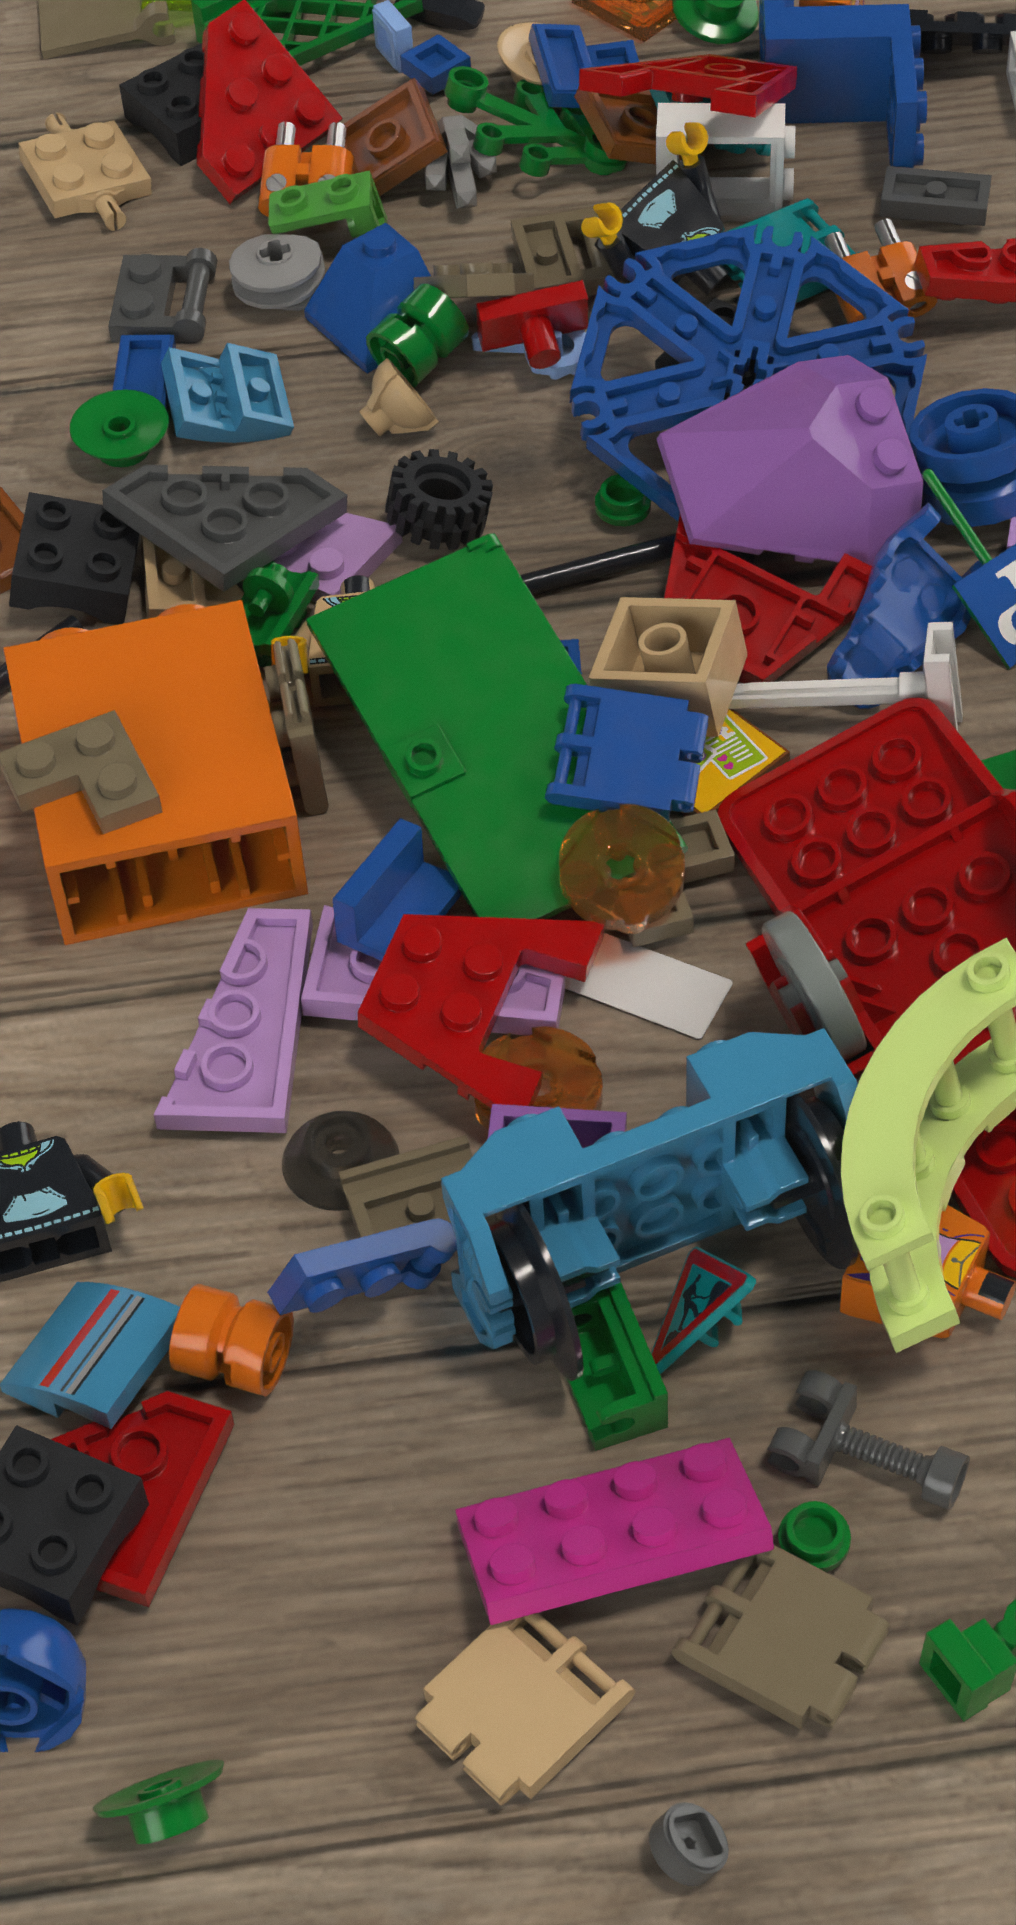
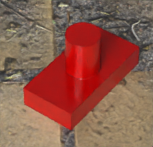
M583 280L476 303L477 334L482 352L523 343L529 364L535 369L551 367L561 359L560 349L554 333L555 330L566 334L584 330L588 327V295Z

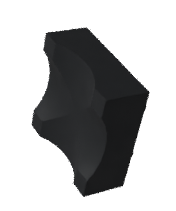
M202 43L193 48L186 49L181 54L151 69L144 70L139 75L119 84L124 117L134 126H141L152 133L163 145L170 157L180 166L197 158V145L201 139V117H199L200 80L204 74L205 53L202 52Z
M29 492L12 572L9 606L27 610L38 607H63L87 613L104 623L115 625L125 623L140 533L105 510L101 504Z
M16 1425L0 1450V1587L12 1591L41 1606L54 1616L78 1626L91 1604L94 1592L109 1561L124 1538L137 1526L149 1506L142 1478Z

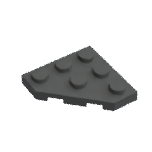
M143 465L102 490L103 508L223 592L245 579L252 569L265 566L347 513V494L308 468L283 467V476H249V467L202 466V475L168 474V465Z

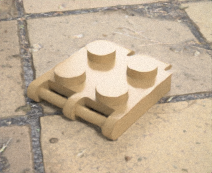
M535 1613L490 1625L423 1688L425 1701L428 1704L421 1709L415 1720L418 1721L416 1726L452 1760L460 1757L473 1745L475 1749L462 1763L465 1766L463 1771L502 1806L519 1790L531 1800L629 1704L635 1694V1689L624 1679L616 1683L585 1655L587 1646L576 1636L567 1639L540 1613ZM527 1623L557 1649L553 1654L523 1628ZM574 1666L605 1692L601 1698L570 1671Z

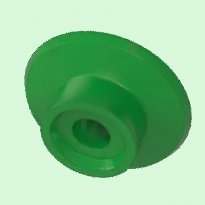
M673 0V11L680 25L693 36L706 42L732 44L742 41L754 32L759 22V9L755 0Z
M113 390L96 395L84 402L73 414L69 429L73 442L83 452L91 457L100 459L106 465L122 468L136 465L148 456L150 450L157 446L164 437L168 428L169 417L165 406L150 394L136 390Z
M208 1760L189 1764L144 1779L102 1799L93 1807V1811L101 1818L128 1816L136 1844H149L179 1835L197 1827L209 1818L200 1789L222 1774L224 1761Z

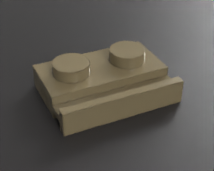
M467 1135L340 1171L341 1188L343 1194H345L358 1238L430 1219L440 1218L451 1223L443 1200L441 1178L460 1171L473 1157ZM495 1214L485 1217L488 1224L495 1221Z

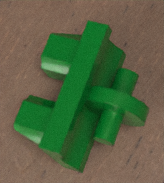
M271 561L263 567L252 569L247 574L242 587L245 594L241 600L259 666L272 665V639L290 636L294 628H299L307 614L306 608L320 586L318 573L311 571L303 573L291 572L283 565Z

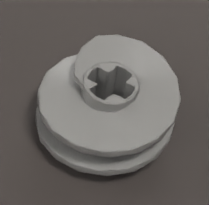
M264 234L246 240L234 250L229 260V269L232 275L231 282L235 296L246 305L260 309L304 310L325 275V264L318 242L306 236L294 234Z

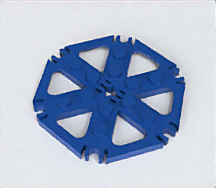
M758 224L637 252L635 253V260L628 258L624 261L623 276L631 281L630 283H620L614 277L608 275L604 281V290L600 285L598 286L570 390L569 403L572 402L571 412L573 417L583 414H591L596 417L595 419L581 422L580 436L582 441H587L586 449L676 521L679 520L680 511L671 484L630 452L628 445L637 436L670 429L724 401L726 392L730 393L729 397L743 391L742 377L745 371L749 370L751 359L756 360L754 367L756 379L753 382L754 385L799 361L850 355L888 378L889 383L895 390V400L909 438L910 424L914 420L927 354L923 355L925 349L923 340L913 343L901 340V338L913 335L914 317H908V308L812 236L810 237L809 247L805 254L801 253L803 243L802 232L795 231L792 243L782 247L772 241L773 226L767 225L762 232L760 244H755L754 240ZM723 264H732L739 267L744 273V280L733 325L730 326L672 281V279L681 274ZM809 282L824 284L861 312L865 320L788 338L798 292L804 284ZM623 326L637 329L680 363L610 381H605L601 376L610 336L614 330Z

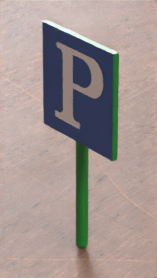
M926 469L923 472L924 480L983 565L951 587L1008 670L1016 664V544L992 559L933 470Z

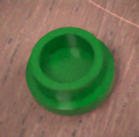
M619 474L607 478L595 496V511L600 519L608 524L631 526L643 521L649 515L651 500Z
M819 1501L802 1503L790 1510L780 1523L778 1531L779 1548L824 1572L837 1568L849 1553L851 1544L849 1525L845 1518L829 1504Z

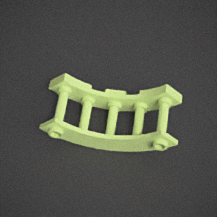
M1007 938L974 954L946 973L911 1004L893 1024L874 1051L859 1080L849 1107L842 1140L841 1157L844 1205L854 1241L870 1274V1281L880 1317L896 1353L960 1324L956 1308L944 1281L939 1226L942 1211H946L954 1185L966 1164L964 1159L965 1153L983 1130L990 1133L996 1125L1016 1109V1022L1012 1010L1016 1006V952ZM988 1026L991 1039L954 1065L953 1060L976 1035Z

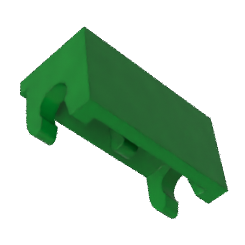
M620 1282L598 1291L587 1302L572 1307L573 1316L581 1314L574 1317L582 1347L584 1370L582 1377L574 1381L567 1379V1382L595 1451L668 1428V1392L622 1283Z

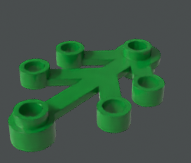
M458 66L449 71L444 93L448 98L447 104L450 108L460 113H473L479 108L515 124L497 125L487 122L479 124L473 140V147L479 153L487 156H498L503 152L504 144H527L523 147L519 167L524 173L534 177L546 176L551 165L585 164L589 171L598 175H610L620 172L626 167L628 161L609 159L581 108L561 107L558 117L554 109L548 106L542 85L533 84L525 80L518 81L512 99L513 104L487 93L488 78L479 70ZM536 143H557L561 146L545 147Z

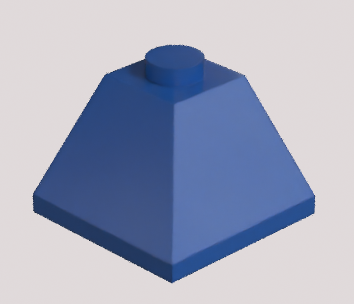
M384 223L342 245L304 309L305 318L368 374L377 369L378 364L366 345V336L389 313H397L398 305L414 291V277H429L431 275L418 249L388 223Z

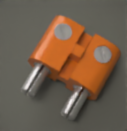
M285 122L279 123L276 145L268 147L264 154L258 206L259 211L263 215L269 216V195L272 192L283 190L289 186H302L333 179L342 174H352L354 156L349 150L344 148L346 126L338 122L336 126V122H333L329 125L327 145H312V152H301L300 145H294L295 125L287 122V124Z
M882 219L875 224L874 229L882 245L878 255L870 257L868 251L851 255L840 232L831 233L825 238L824 242L828 249L908 308V317H919L935 307L937 298L924 295L914 266L917 250L912 242L900 241L892 220L884 219L883 221ZM835 293L847 324L865 320L861 312Z

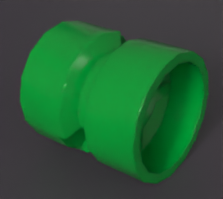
M420 284L398 305L397 313H389L366 336V345L378 365L388 358L415 388L438 365V358H446L467 338L469 326L458 306L445 293L430 284Z

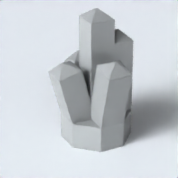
M463 115L442 117L437 124L448 152L427 165L425 173L426 190L446 191L449 173L456 209L477 206L476 187L472 170L479 178L496 173V156H487L474 149L473 140L478 125Z

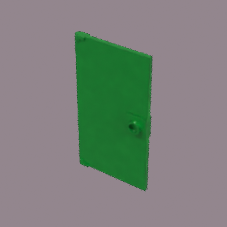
M496 534L484 535L467 543L466 547L306 618L308 628L475 917L548 919L655 867L658 869L660 866L682 857L688 851L686 843L670 819L669 822L560 806L546 801V788L549 783L555 780L560 754L554 749L556 736L564 733L569 704L564 701L566 686L569 684L587 685L513 565ZM581 708L576 734L582 735L587 708ZM572 756L567 784L573 785L578 757Z

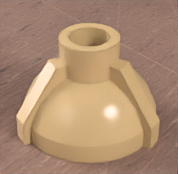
M388 358L378 365L372 379V394L367 405L359 412L380 437L388 430L391 434L430 431L439 423L426 402Z

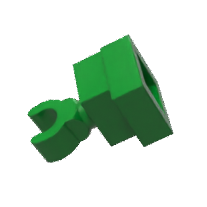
M1016 1599L1007 1606L1003 1620L998 1622L994 1628L983 1618L961 1632L954 1622L948 1619L926 1633L919 1664L963 1722L984 1710L990 1702L1011 1690L1016 1673Z

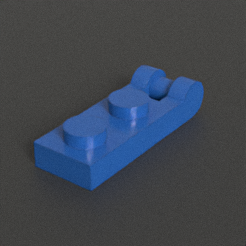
M440 1218L430 1219L294 1254L267 1293L279 1315L305 1308H308L312 1313L321 1312L334 1306L343 1298L364 1293L369 1298L386 1293L401 1282L416 1290L425 1289L430 1286L441 1271V1264L449 1261L457 1251L456 1237L452 1224Z

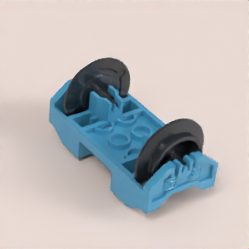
M822 1028L807 1035L747 1032L727 1041L716 1040L710 1042L696 1053L686 1056V1106L674 1107L663 1113L658 1119L626 1132L614 1131L598 1139L593 1145L582 1148L559 1106L540 1114H526L513 1120L507 1127L494 1131L460 1171L441 1178L443 1200L456 1237L459 1268L451 1271L452 1286L479 1342L492 1349H496L513 1342L514 1336L522 1352L532 1364L538 1365L551 1359L557 1369L568 1380L574 1381L579 1379L583 1375L584 1362L580 1338L571 1310L572 1307L587 1302L598 1291L620 1283L621 1278L618 1273L740 1224L743 1225L746 1231H749L766 1223L779 1224L796 1217L812 1245L830 1265L840 1270L854 1265L859 1250L854 1241L844 1205L841 1157L842 1140L848 1111L858 1084L826 1030ZM814 1088L816 1097L809 1096L802 1099L798 1093ZM495 1214V1221L488 1224L485 1217Z

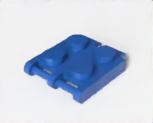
M581 684L567 685L564 701L569 704L564 733L556 736L554 749L560 754L555 780L549 783L546 788V801L560 806L668 822L671 811L693 812L700 775V765L696 763L702 762L709 716L703 713L688 711L689 700ZM581 708H587L582 735L576 734ZM572 756L578 757L573 785L567 784Z

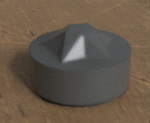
M682 1802L673 1805L653 1823L650 1829L649 1844L654 1859L659 1867L678 1883L687 1886L702 1885L723 1868L727 1862L729 1848L721 1825L713 1815L696 1804Z

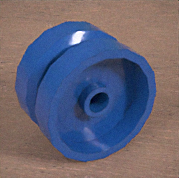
M988 388L961 391L938 399L921 410L910 424L909 440L923 479L922 507L929 502L941 515L940 522L955 526L923 478L924 470L931 469L971 527L992 525L1016 517V393L1008 390Z

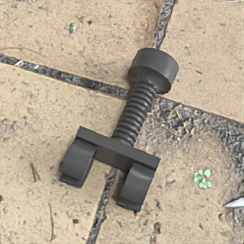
M809 1370L805 1372L795 1392L800 1394L796 1406L806 1414L826 1421L816 1441H813L809 1436L789 1427L777 1428L767 1449L772 1451L767 1461L771 1466L790 1476L806 1477V1482L819 1486L835 1452L843 1450V1454L847 1455L849 1453L851 1457L856 1455V1459H863L864 1462L869 1461V1464L872 1465L876 1463L877 1467L880 1468L882 1466L884 1470L889 1469L892 1473L896 1471L897 1475L902 1474L905 1478L909 1476L910 1480L916 1479V1482L922 1487V1500L947 1510L952 1509L967 1474L970 1461L968 1455L940 1446L934 1455H925L923 1457L922 1453L917 1454L915 1450L910 1452V1449L907 1447L903 1449L902 1445L897 1446L894 1442L890 1444L889 1440L883 1441V1438H877L876 1435L870 1436V1433H864L863 1430L859 1429L857 1431L855 1427L850 1429L849 1423L857 1408V1386L846 1381L844 1384H841L834 1377L821 1371Z

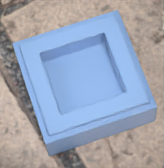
M389 0L373 5L372 9L375 46L392 67L401 73L400 55L413 48L412 26Z

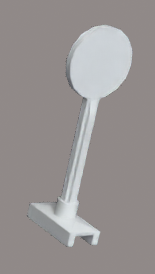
M953 622L928 623L923 671L900 672L899 677L737 684L729 709L894 704L907 698L919 697L928 699L937 705L958 731L957 722H962L963 710Z

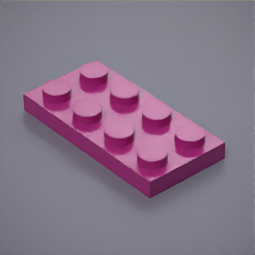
M730 1437L710 1443L697 1444L684 1450L642 1461L628 1462L619 1467L573 1479L560 1480L550 1485L504 1497L491 1498L478 1504L455 1509L459 1532L490 1625L774 1550L772 1527Z

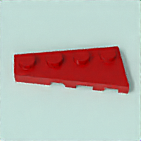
M1016 238L1007 239L1006 244L998 249H991L982 241L919 246L914 266L925 296L945 301L960 298L986 300L994 304L1016 302Z

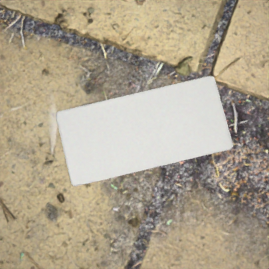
M604 933L603 941L586 981L582 982L565 976V989L696 1039H701L704 1036L733 984L730 979L641 946L633 947L632 943Z

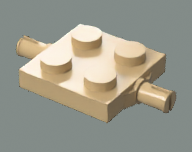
M56 113V118L54 114H50L45 120L46 129L50 134H44L36 139L19 142L18 144L20 161L54 218H59L76 213L96 212L100 214L105 226L109 230L115 231L114 223L118 230L121 229L126 223V216L119 206L126 201L152 195L149 174L115 120L104 123L96 122L73 130L63 114Z

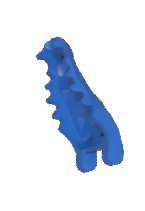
M929 502L892 533L877 553L863 599L851 627L827 664L828 680L899 677L900 672L915 671L923 665L928 623L953 622L955 639L965 632L971 615L951 586L983 565L980 561H977L961 577L924 540L925 536L941 520V515ZM881 704L854 706L858 709H870Z

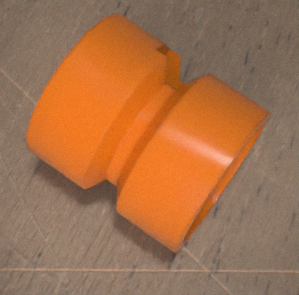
M197 1284L185 1296L173 1326L169 1345L171 1369L212 1381L222 1373L224 1374L226 1385L266 1397L274 1390L286 1365L293 1337V1313L279 1315L273 1304L255 1299L250 1300L241 1307L238 1296L234 1293Z

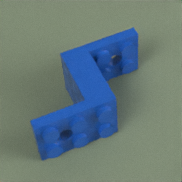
M759 0L760 61L797 66L796 88L776 102L785 103V124L886 121L889 166L914 168V166L923 165L924 136L923 133L916 132H920V123H926L927 92L917 91L923 90L924 60L923 58H914L920 57L921 30L920 25H911L909 4L794 7V0Z

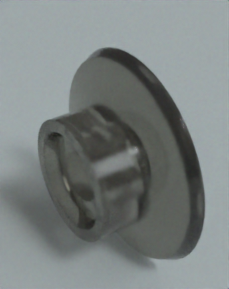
M333 1111L312 1118L292 1135L283 1152L282 1172L290 1190L303 1202L323 1210H349L345 1194H343L339 1172L398 1155L399 1148L392 1133L374 1118L353 1111ZM337 1150H346L345 1152L339 1154L333 1153Z

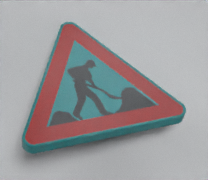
M697 1246L694 1247L686 1257L651 1352L659 1373L664 1372L697 1340L708 1346L717 1347L719 1345V1336L716 1323L725 1316L735 1326L741 1325L743 1320L740 1301L753 1290L756 1278Z

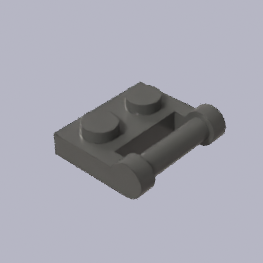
M194 248L189 251L187 256L123 255L108 325L111 342H120L121 335H174L175 343L186 344L197 343L202 340L206 328L203 309L208 282L216 274L218 261L216 255L206 248ZM176 282H187L182 310L178 311L175 316H169Z

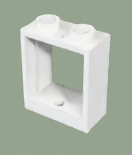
M658 103L656 175L672 160L677 164L679 163V155H674L666 147V139L670 132H683L687 143L684 125L689 122H697L702 124L707 130L708 144H771L770 178L709 177L722 222H750L782 209L783 200H793L794 168H784V158L795 159V126H785V103L773 104L756 118L710 111L711 103Z

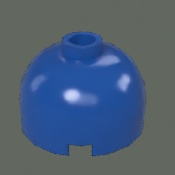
M2 1609L0 1610V1752H8L5 1737L40 1738L35 1752L50 1750L69 1740L82 1722L86 1701V1660L72 1633L55 1619L32 1610Z

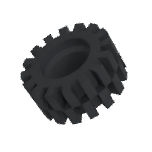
M429 449L428 457H425L420 450L412 452L410 459L403 456L398 460V465H394L385 505V513H388L387 521L389 525L397 524L395 532L401 537L411 533L410 542L416 545H420L424 539L430 541L429 549L439 550L440 543H446L448 550L458 549L460 541L466 546L475 537H481L486 525L493 494L492 480H486L488 473L483 468L474 470L475 461L468 457L463 462L457 461L458 453L451 451L448 452L447 458L440 457L439 449Z

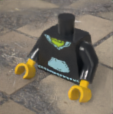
M697 122L685 123L684 130L687 134V143L683 132H670L666 139V147L674 155H681L682 160L678 164L672 160L621 210L615 203L611 202L595 204L593 209L598 217L585 218L581 224L583 234L589 238H598L594 246L602 253L613 275L619 281L631 282L623 276L624 261L628 258L635 260V253L724 232V224L721 221L705 159L703 156L698 155L705 150L708 144L707 130L702 124ZM722 265L678 275L672 281L677 284L686 275L708 296L722 283L729 272Z
M11 1122L1 1127L0 1283L112 1252L104 1220L106 1224L115 1222L114 1215L127 1208H135L137 1212L144 1209L132 1175L129 1173L113 1174L87 1154L73 1155L66 1139L63 1137L54 1136L37 1141L33 1126L27 1122Z

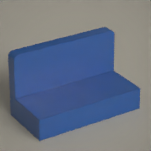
M400 818L333 897L338 943L382 961L403 914L445 916L462 895L450 872L424 862L421 826Z

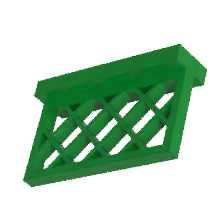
M191 0L197 41L200 44L202 43L203 32L208 23L242 0ZM246 0L272 33L284 34L282 40L279 41L300 66L374 33L372 9L377 0H366V3L342 0ZM399 0V2L393 4L405 19L423 11L422 0ZM303 13L326 15L324 21L301 20ZM288 14H291L290 19H289V18H281V17H284V16H286V15H288ZM337 16L360 18L350 24L335 23ZM295 35L318 37L309 42L293 41Z

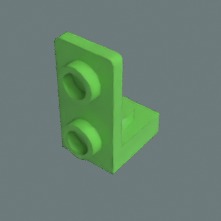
M370 170L351 175L342 174L333 179L302 186H289L283 190L272 192L269 195L268 225L272 234L346 219L352 238H356L387 223L388 220Z

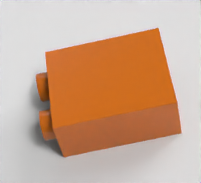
M242 600L208 607L197 604H182L171 607L153 618L93 630L75 627L62 628L46 634L38 641L3 647L21 744L115 710L159 794L162 806V813L106 834L102 833L82 791L34 808L44 866L65 945L309 894L297 814Z

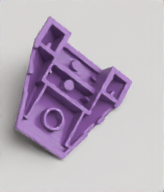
M850 355L799 361L660 433L656 439L690 544L760 555L766 550L794 555V561L810 564L815 559L839 562L844 553L872 566L877 553L886 539L909 518L920 511L922 507L923 479L889 380L886 376Z

